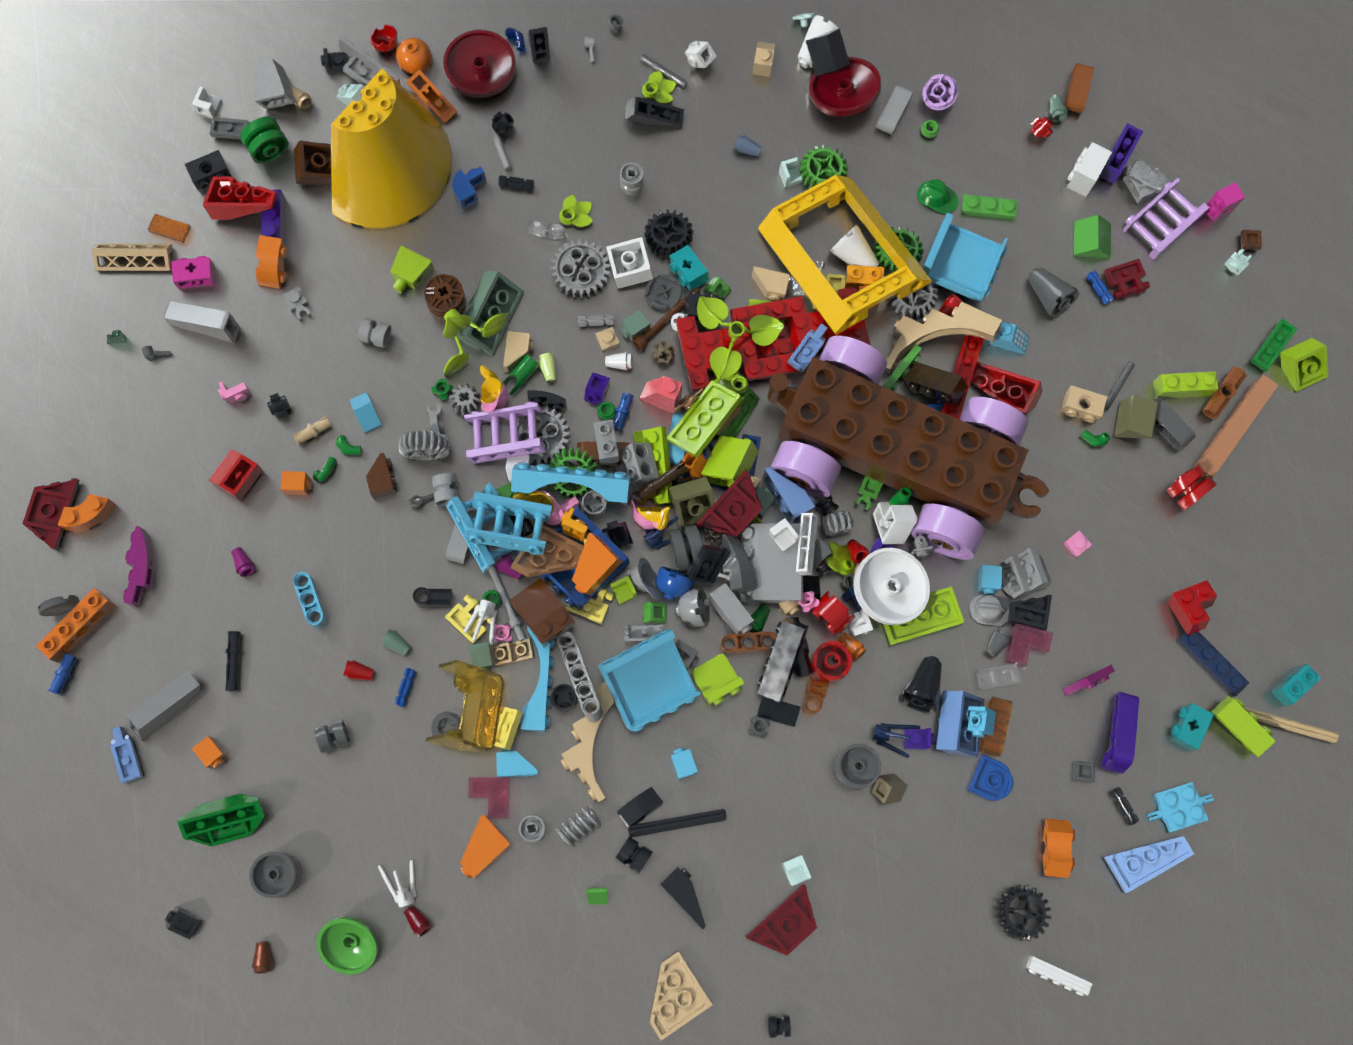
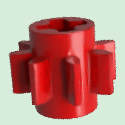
M1046 116L1042 119L1037 117L1031 123L1034 126L1031 131L1039 139L1042 137L1048 138L1053 133L1051 128L1054 125Z

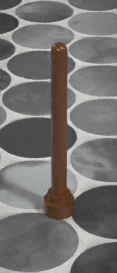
M697 287V288H695L694 290H692V291L689 292V293H692V292H699V293H700V288ZM687 295L647 332L637 335L631 340L639 351L644 350L647 347L648 340L670 321L674 314H677L684 308V299Z

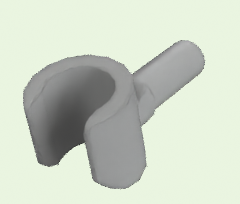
M585 37L584 48H590L591 63H595L594 38Z

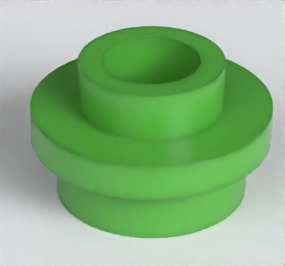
M928 120L922 124L921 132L925 137L933 138L938 134L939 126L936 121Z

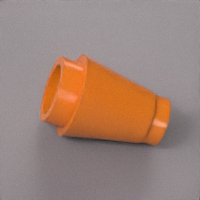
M846 632L838 638V641L846 646L855 660H858L867 650L863 643Z

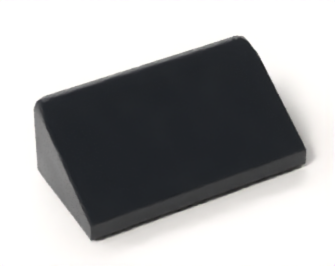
M762 696L757 716L795 727L801 706L783 701L777 702Z

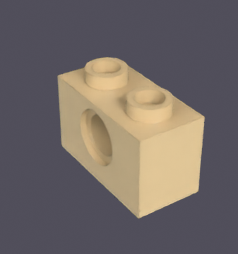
M1071 385L1065 393L1061 412L1066 413L1070 417L1077 416L1083 418L1086 422H1097L1103 415L1107 396ZM1080 403H1084L1087 409L1082 408Z

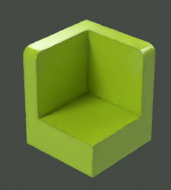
M629 576L611 584V590L619 606L637 597L636 590Z

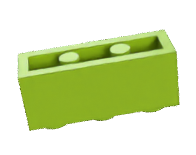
M1216 371L1160 374L1153 381L1155 399L1211 396L1218 390Z
M1227 696L1211 713L1251 754L1259 758L1276 742L1271 737L1273 733L1266 726L1261 727L1257 723L1259 719L1251 711L1248 713L1244 709L1245 705L1237 697L1233 699Z

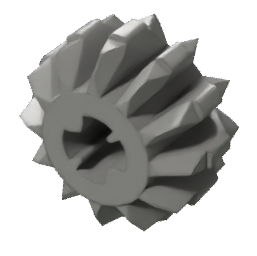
M466 383L465 388H462V385L459 384V390H452L454 395L449 396V399L452 401L450 406L455 408L454 411L456 413L461 411V414L464 416L466 411L471 414L472 409L479 410L478 404H481L479 398L481 394L476 392L475 386L470 388L469 384Z
M845 510L828 514L821 520L822 531H824L826 536L830 537L847 533L854 527L853 516H851L849 511Z

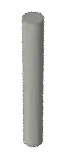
M489 120L487 125L504 169L510 170L512 167L501 138L492 128L493 121Z

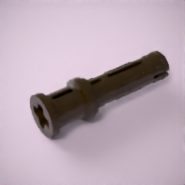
M681 460L656 480L648 481L647 485L642 489L634 491L637 500L643 506L646 505L649 499L659 495L661 489L689 470L687 466L685 467L686 464Z

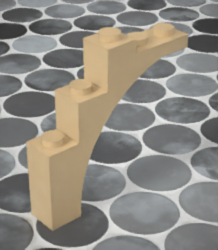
M963 302L960 303L959 307L956 306L951 317L932 309L929 314L925 315L922 321L923 324L903 315L902 319L898 320L894 326L895 336L898 339H895L891 347L893 350L890 355L885 357L887 360L885 373L892 375L900 359L912 350L915 344L920 345L923 342L940 336L963 334L981 337L994 342L1002 328V320Z
M606 682L594 688L603 710L602 718L597 722H590L585 716L573 723L574 729L571 732L576 741L581 740V742L562 753L563 759L560 760L566 771L568 769L572 773L578 769L581 771L577 773L583 784L588 783L590 797L593 801L597 799L599 803L606 798L595 780L593 749L598 729L609 710L615 704ZM591 708V712H594L596 708Z

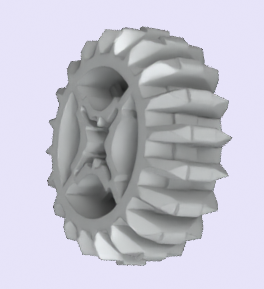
M931 282L922 287L923 290L919 289L913 292L914 300L911 293L902 299H899L895 294L888 298V301L892 302L891 308H897L896 313L902 312V317L903 315H908V318L912 319V316H914L917 320L920 315L925 317L927 311L930 313L932 308H935V301L938 300V295H936L938 289L934 288L935 283ZM922 301H926V303L921 306H915L917 302L922 303Z
M418 430L402 434L399 437L398 448L400 455L405 458L437 460L449 455L451 444L449 437L445 434Z

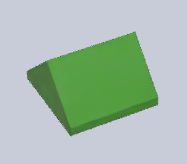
M1100 215L1075 221L1074 256L1110 259L1111 223Z

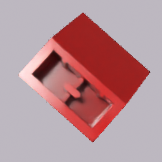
M230 450L208 481L241 501L263 470L257 463L243 454Z

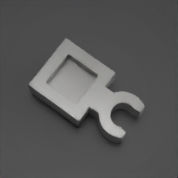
M300 287L282 294L291 312L296 311V317L300 322L303 321L301 318L302 313H307L309 318L311 317L309 309L304 307L308 305V302Z

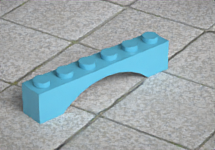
M519 462L512 469L511 492L532 493L536 489L548 484L571 482L593 489L607 501L627 503L629 498L630 475H626L624 472H615L614 474L607 473L605 470L590 472L585 468L570 470L565 466L550 468L546 464L529 466V463Z
M528 627L527 631L534 640L539 652L540 676L534 694L522 709L521 730L546 732V727H550V716L547 715V708H551V696H548V689L552 688L553 676H549L550 668L554 667V657L551 656V649H555V640L543 648Z

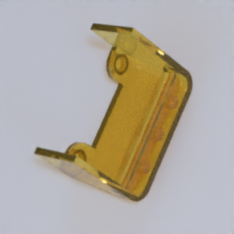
M458 659L439 664V669L455 674V688L465 693L459 730L451 729L445 734L427 737L425 742L451 750L490 751L493 749L496 740L504 689L502 676Z

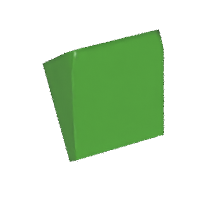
M715 277L703 292L707 295L715 294L726 298L732 289L720 277Z
M657 602L644 603L643 623H667V604Z
M588 888V904H607L608 889Z

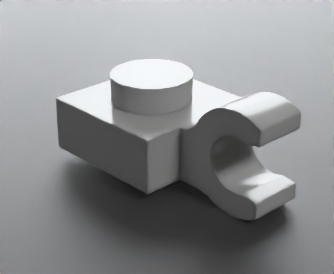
M437 404V411L432 412L428 405L427 412L429 414L431 431L441 434V432H444L442 421H439L438 417L442 413V408L440 404Z

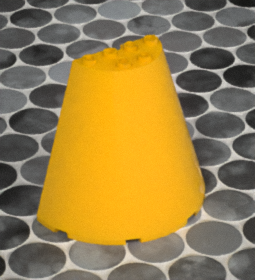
M381 68L360 91L362 99L360 101L352 100L331 124L332 214L346 223L361 225L363 228L369 229L397 227L409 223L408 220L416 216H422L442 196L452 169L450 143L440 122Z

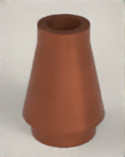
M257 942L251 968L254 969L253 973L255 974L269 973L273 965L268 942Z

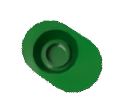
M941 180L926 181L918 187L917 198L925 206L941 214H950L957 209L959 203L958 196Z

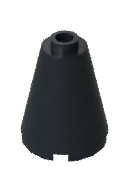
M928 656L923 658L901 691L900 700L902 702L904 700L907 701L908 707L929 713L930 709H934V712L937 711L942 663L937 657Z

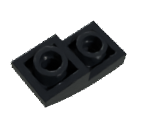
M527 390L528 402H535L539 405L547 402L549 409H555L556 411L567 408L566 399L559 395L545 391Z
M650 787L625 804L617 813L626 826L630 828L645 819L647 814L662 806L663 801L655 790Z

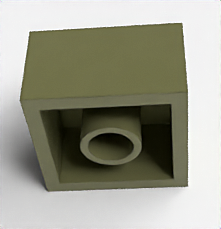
M706 477L669 487L675 516L679 518L677 522L681 530H684L686 526L696 525L715 503L712 488Z

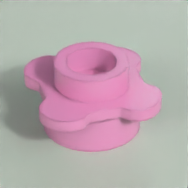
M812 591L803 593V601H797L798 605L802 606L804 613H809L810 609L817 607L820 603L814 597L815 594Z
M495 624L494 643L498 644L502 641L510 642L512 640L510 624Z

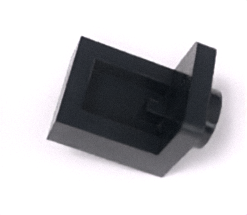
M615 520L607 523V527L602 529L603 533H608L610 540L619 549L633 544L626 522L618 523Z

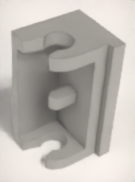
M664 624L624 625L625 645L638 644L664 630Z

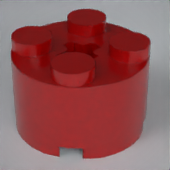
M826 591L819 599V605L813 607L811 613L818 622L823 620L827 624L826 629L835 636L838 633L840 635L856 617L854 614L850 616L848 613L849 609L834 595L830 598V592Z
M827 641L814 651L810 663L816 678L826 683H835L842 680L848 674L853 660L851 653L843 643ZM830 658L835 662L833 666H830V663L827 662Z

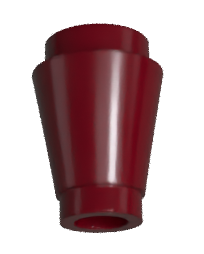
M414 905L404 911L414 935L417 934L418 937H421L432 928L431 921Z

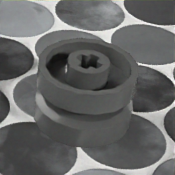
M695 524L685 527V539L681 530L674 529L669 531L670 544L679 572L690 568L689 557L693 564L703 546L701 536Z
M854 744L846 747L838 754L834 762V772L843 786L849 789L860 790L872 785L878 779L881 773V761L873 748L865 744ZM856 763H859L861 770L855 768Z
M268 852L262 854L254 861L250 868L249 879L256 893L263 897L280 898L289 895L296 889L300 882L301 870L299 863L293 856L283 852ZM273 873H277L276 878L273 877Z

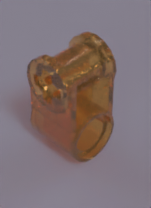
M812 676L809 677L802 705L803 712L806 715L814 716L821 710L829 686L828 681L822 682L813 679ZM810 701L814 702L817 705V709L810 710L807 703Z

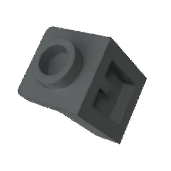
M678 639L675 645L680 656L684 659L686 656L689 658L685 665L686 670L690 666L694 668L699 660V657H697L698 651Z

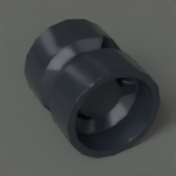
M568 684L557 685L551 693L553 706L560 712L572 711L577 704L575 689Z
M629 836L615 859L624 865L630 864V869L639 874L653 851L645 846L639 847V842Z

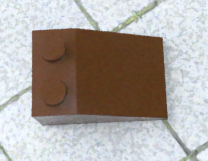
M299 140L294 148L296 184L313 186L332 184L331 144Z
M541 578L509 600L543 648L575 625V620Z

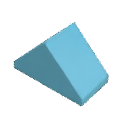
M367 392L350 399L353 411L364 433L382 426Z

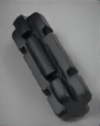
M500 175L498 179L499 186L506 187L508 185L510 188H526L525 190L532 191L534 188V181L530 179L525 181L523 178H507L504 175Z
M1117 787L1111 790L1110 794L1113 799H1116L1115 803L1123 816H1126L1127 823L1129 825L1137 823L1139 818L1136 813H1133L1134 810L1126 796L1123 797L1124 793L1121 788Z

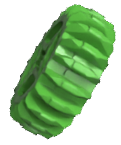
M824 145L821 149L816 146L814 151L812 149L808 150V154H804L800 162L801 167L799 169V172L802 173L801 178L804 180V184H810L809 188H812L834 175L847 177L848 165H846L847 159H843V153L838 154V148L833 151L831 146L825 149ZM832 163L836 166L837 171L832 167ZM810 167L816 172V176L811 172Z
M901 226L897 230L892 227L893 232L919 263L923 258L922 254L924 252V249H922L923 242H918L919 236L914 237V231L909 233L908 227L905 230H902ZM876 241L874 253H876V258L879 259V265L883 264L884 270L890 269L889 274L897 271V266Z
M570 447L569 453L566 449H562V454L557 452L555 454L556 458H552L550 461L553 465H549L550 468H556L562 464V466L568 467L570 470L584 467L590 472L599 470L594 468L598 465L597 461L591 462L594 456L587 457V450L581 454L580 447L577 448L576 452H574L573 447ZM574 459L580 461V463L573 464L567 460ZM558 482L553 488L554 490L560 488V495L566 492L567 498H570L571 494L577 498L578 493L583 497L585 491L589 492L592 490L581 484L579 486L568 485L567 483L569 482Z

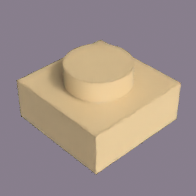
M613 327L595 333L602 352L620 346Z

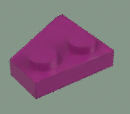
M1109 665L1062 690L1066 696L1084 687L1086 690L1097 686L1096 681L1100 684L1110 679L1108 675L1115 672L1112 665Z

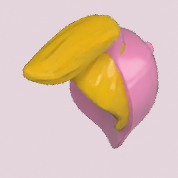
M481 365L480 372L485 378L481 386V409L485 412L503 409L508 402L507 388L492 370Z
M535 490L532 493L517 492L513 496V499L552 505L550 519L546 523L557 525L562 522L561 519L564 511L558 504L556 496L545 490Z
M637 498L631 499L634 507V519L641 527L646 530L655 528L663 530L667 526L670 507H665L661 510L651 500H648L646 505L643 506Z

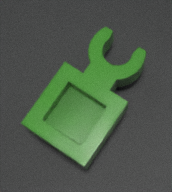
M865 476L858 491L863 496L858 498L856 506L858 507L860 502L863 501L866 503L865 510L867 511L871 506L870 499L876 500L883 483Z

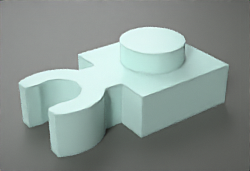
M1240 249L1238 253L1234 252L1224 263L1236 275H1239L1249 265L1248 262L1252 258L1251 255L1248 257L1243 255L1244 249Z

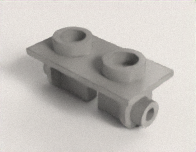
M922 535L917 536L910 545L911 555L918 561L925 559V556L933 549V546L928 547L927 539Z

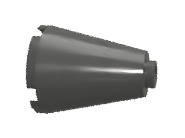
M1035 268L1029 274V282L1046 312L1052 318L1058 317L1067 311L1065 307L1069 303L1073 305L1079 296V291L1075 287L1044 268Z

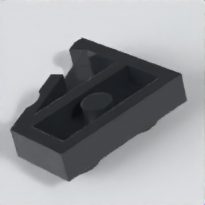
M1052 595L1012 602L1007 622L1045 632L1048 627Z

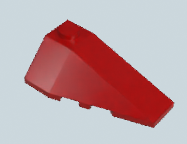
M213 176L203 202V207L212 220H230L272 209L277 192L261 186H251L245 181H236L233 177Z
M980 362L976 363L971 383L993 399L1016 408L1024 415H1027L1036 407L1043 392L1041 381Z

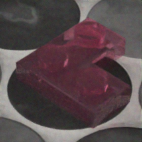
M1017 623L1013 624L1006 662L1026 666L1030 648L1047 653L1050 651L1052 632Z
M469 777L468 798H488V818H508L509 777Z

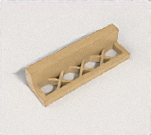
M97 243L91 249L95 271L171 270L169 254L173 251L172 244ZM99 256H105L110 260L109 265H100ZM119 256H123L129 263L121 265L116 259ZM137 256H142L148 263L140 265L135 259ZM156 256H164L165 265H158L153 259Z

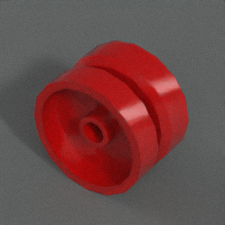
M1199 464L1190 471L1187 470L1166 490L1171 498H1176L1182 492L1185 494L1177 502L1183 511L1217 485L1211 477H1206L1200 483L1197 481L1205 474V470Z

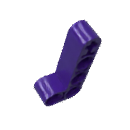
M1123 692L1116 694L1110 748L1104 754L1102 760L1103 769L1123 774L1133 763L1139 711L1138 696Z

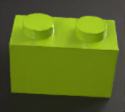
M1310 338L1280 352L1281 368L1295 391H1300L1328 378L1327 346Z

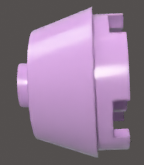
M934 75L923 87L924 102L933 110L949 108L954 104L958 95L957 83L948 75Z

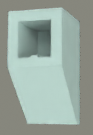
M344 84L339 89L340 93L336 98L347 106L352 100L360 101L362 99L360 91L364 88V85Z

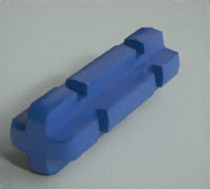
M1094 270L1087 275V279L1093 283L1092 286L1099 297L1102 296L1101 300L1103 303L1108 304L1113 301L1114 297L1111 293H1108V288L1102 279L1098 278L1099 275Z
M405 669V677L402 678L398 690L399 695L395 699L397 706L405 707L406 697L409 696L413 684L412 679L416 675L414 669Z

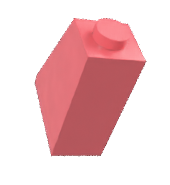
M667 376L654 379L646 383L639 400L673 413L674 408L678 406V402L681 399L682 383Z

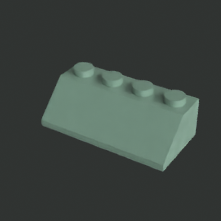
M485 271L464 315H469L472 318L471 322L481 328L484 327L488 319L501 313H508L507 322L497 334L487 338L482 336L483 332L469 325L458 334L459 340L468 346L493 355L524 291L499 271Z

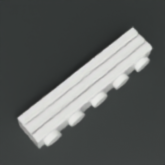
M801 513L796 572L800 575H812L817 516L814 513Z
M1029 957L1025 967L1029 969L1028 972L1034 975L1038 973L1045 980L1049 978L1053 980L1052 983L1058 986L1062 984L1069 991L1073 989L1080 996L1089 995L1092 983L1036 957Z

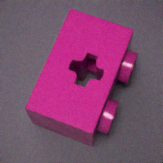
M1236 182L1218 190L1206 204L1209 207L1206 214L1213 222L1232 213L1245 198Z
M198 256L194 259L179 258L176 261H172L173 283L178 289L216 285L214 263L210 257Z

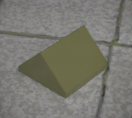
M1132 395L1120 401L1114 436L1120 438L1153 439L1158 402L1137 395Z

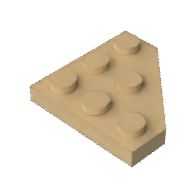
M679 951L661 963L650 1017V1024L662 1041L712 1006V1003Z

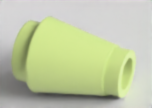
M552 352L539 355L538 363L546 381L556 380V357L553 356Z

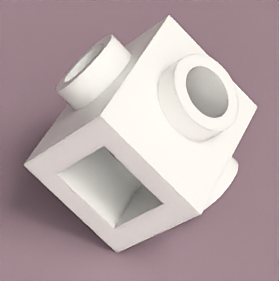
M704 41L692 42L684 52L689 64L699 68H706L717 57L710 44Z

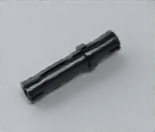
M228 631L227 649H225L227 654L225 691H238L239 657L242 649H240L241 632Z

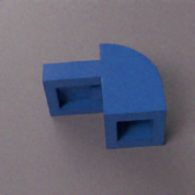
M481 166L471 169L466 175H464L462 170H459L453 178L452 187L454 195L462 209L478 201L477 193L473 187L486 180Z

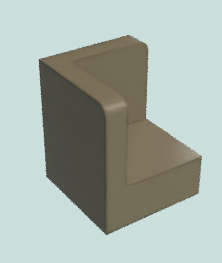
M896 774L881 775L878 777L872 793L884 804L900 802L908 785Z

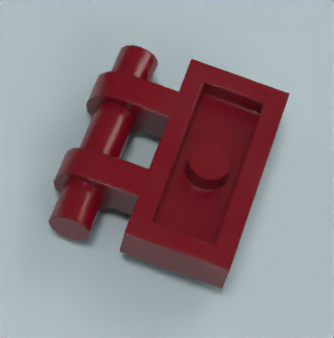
M1140 259L1126 262L1104 271L1110 288L1117 286L1119 291L1113 292L1115 299L1127 298L1130 294H1139L1144 292L1145 289L1150 288L1148 281L1143 283L1141 281V278H1144L1146 273ZM1132 281L1134 286L1127 288L1125 283Z

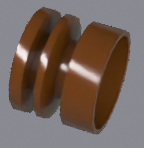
M440 274L431 278L425 285V300L429 312L435 319L446 322L444 315L451 309H456L460 315L464 314L467 301L462 284L457 278L448 274Z

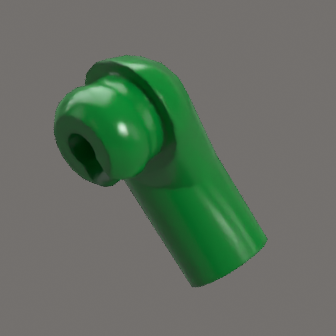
M329 457L321 471H314L313 479L318 480V482H324L333 471L337 460L334 457Z

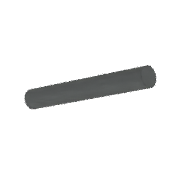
M643 54L640 60L656 71H661L664 76L675 81L681 87H686L688 83L686 80L647 55Z
M1129 361L1109 393L1104 407L1105 410H1109L1134 368L1135 364Z

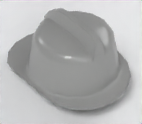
M640 558L637 565L627 571L634 588L642 592L648 591L656 600L663 599L664 593L657 587L656 573L645 558Z
M982 594L974 597L970 602L969 612L972 619L977 623L1006 626L1010 624L1007 620L1012 602L1002 596Z

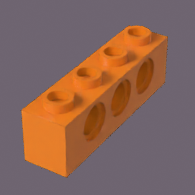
M93 588L36 647L48 659L58 663L115 604L103 592Z

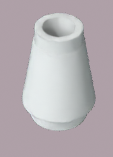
M623 352L606 356L605 365L610 368L628 370L633 368L632 353Z

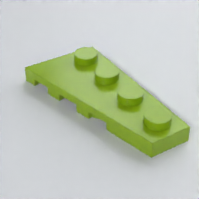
M661 426L632 432L635 443H650L659 477L670 469L666 427ZM672 482L661 489L658 496L652 497L654 505L672 503L669 487H672Z

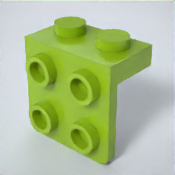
M724 654L717 655L691 671V676L709 706L713 703L715 706L725 701L724 697L729 694L734 696L742 691L741 687L744 685L741 676L738 678Z

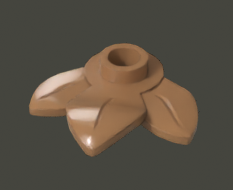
M701 388L693 396L688 394L678 402L679 406L674 408V413L684 408L689 410L704 389Z

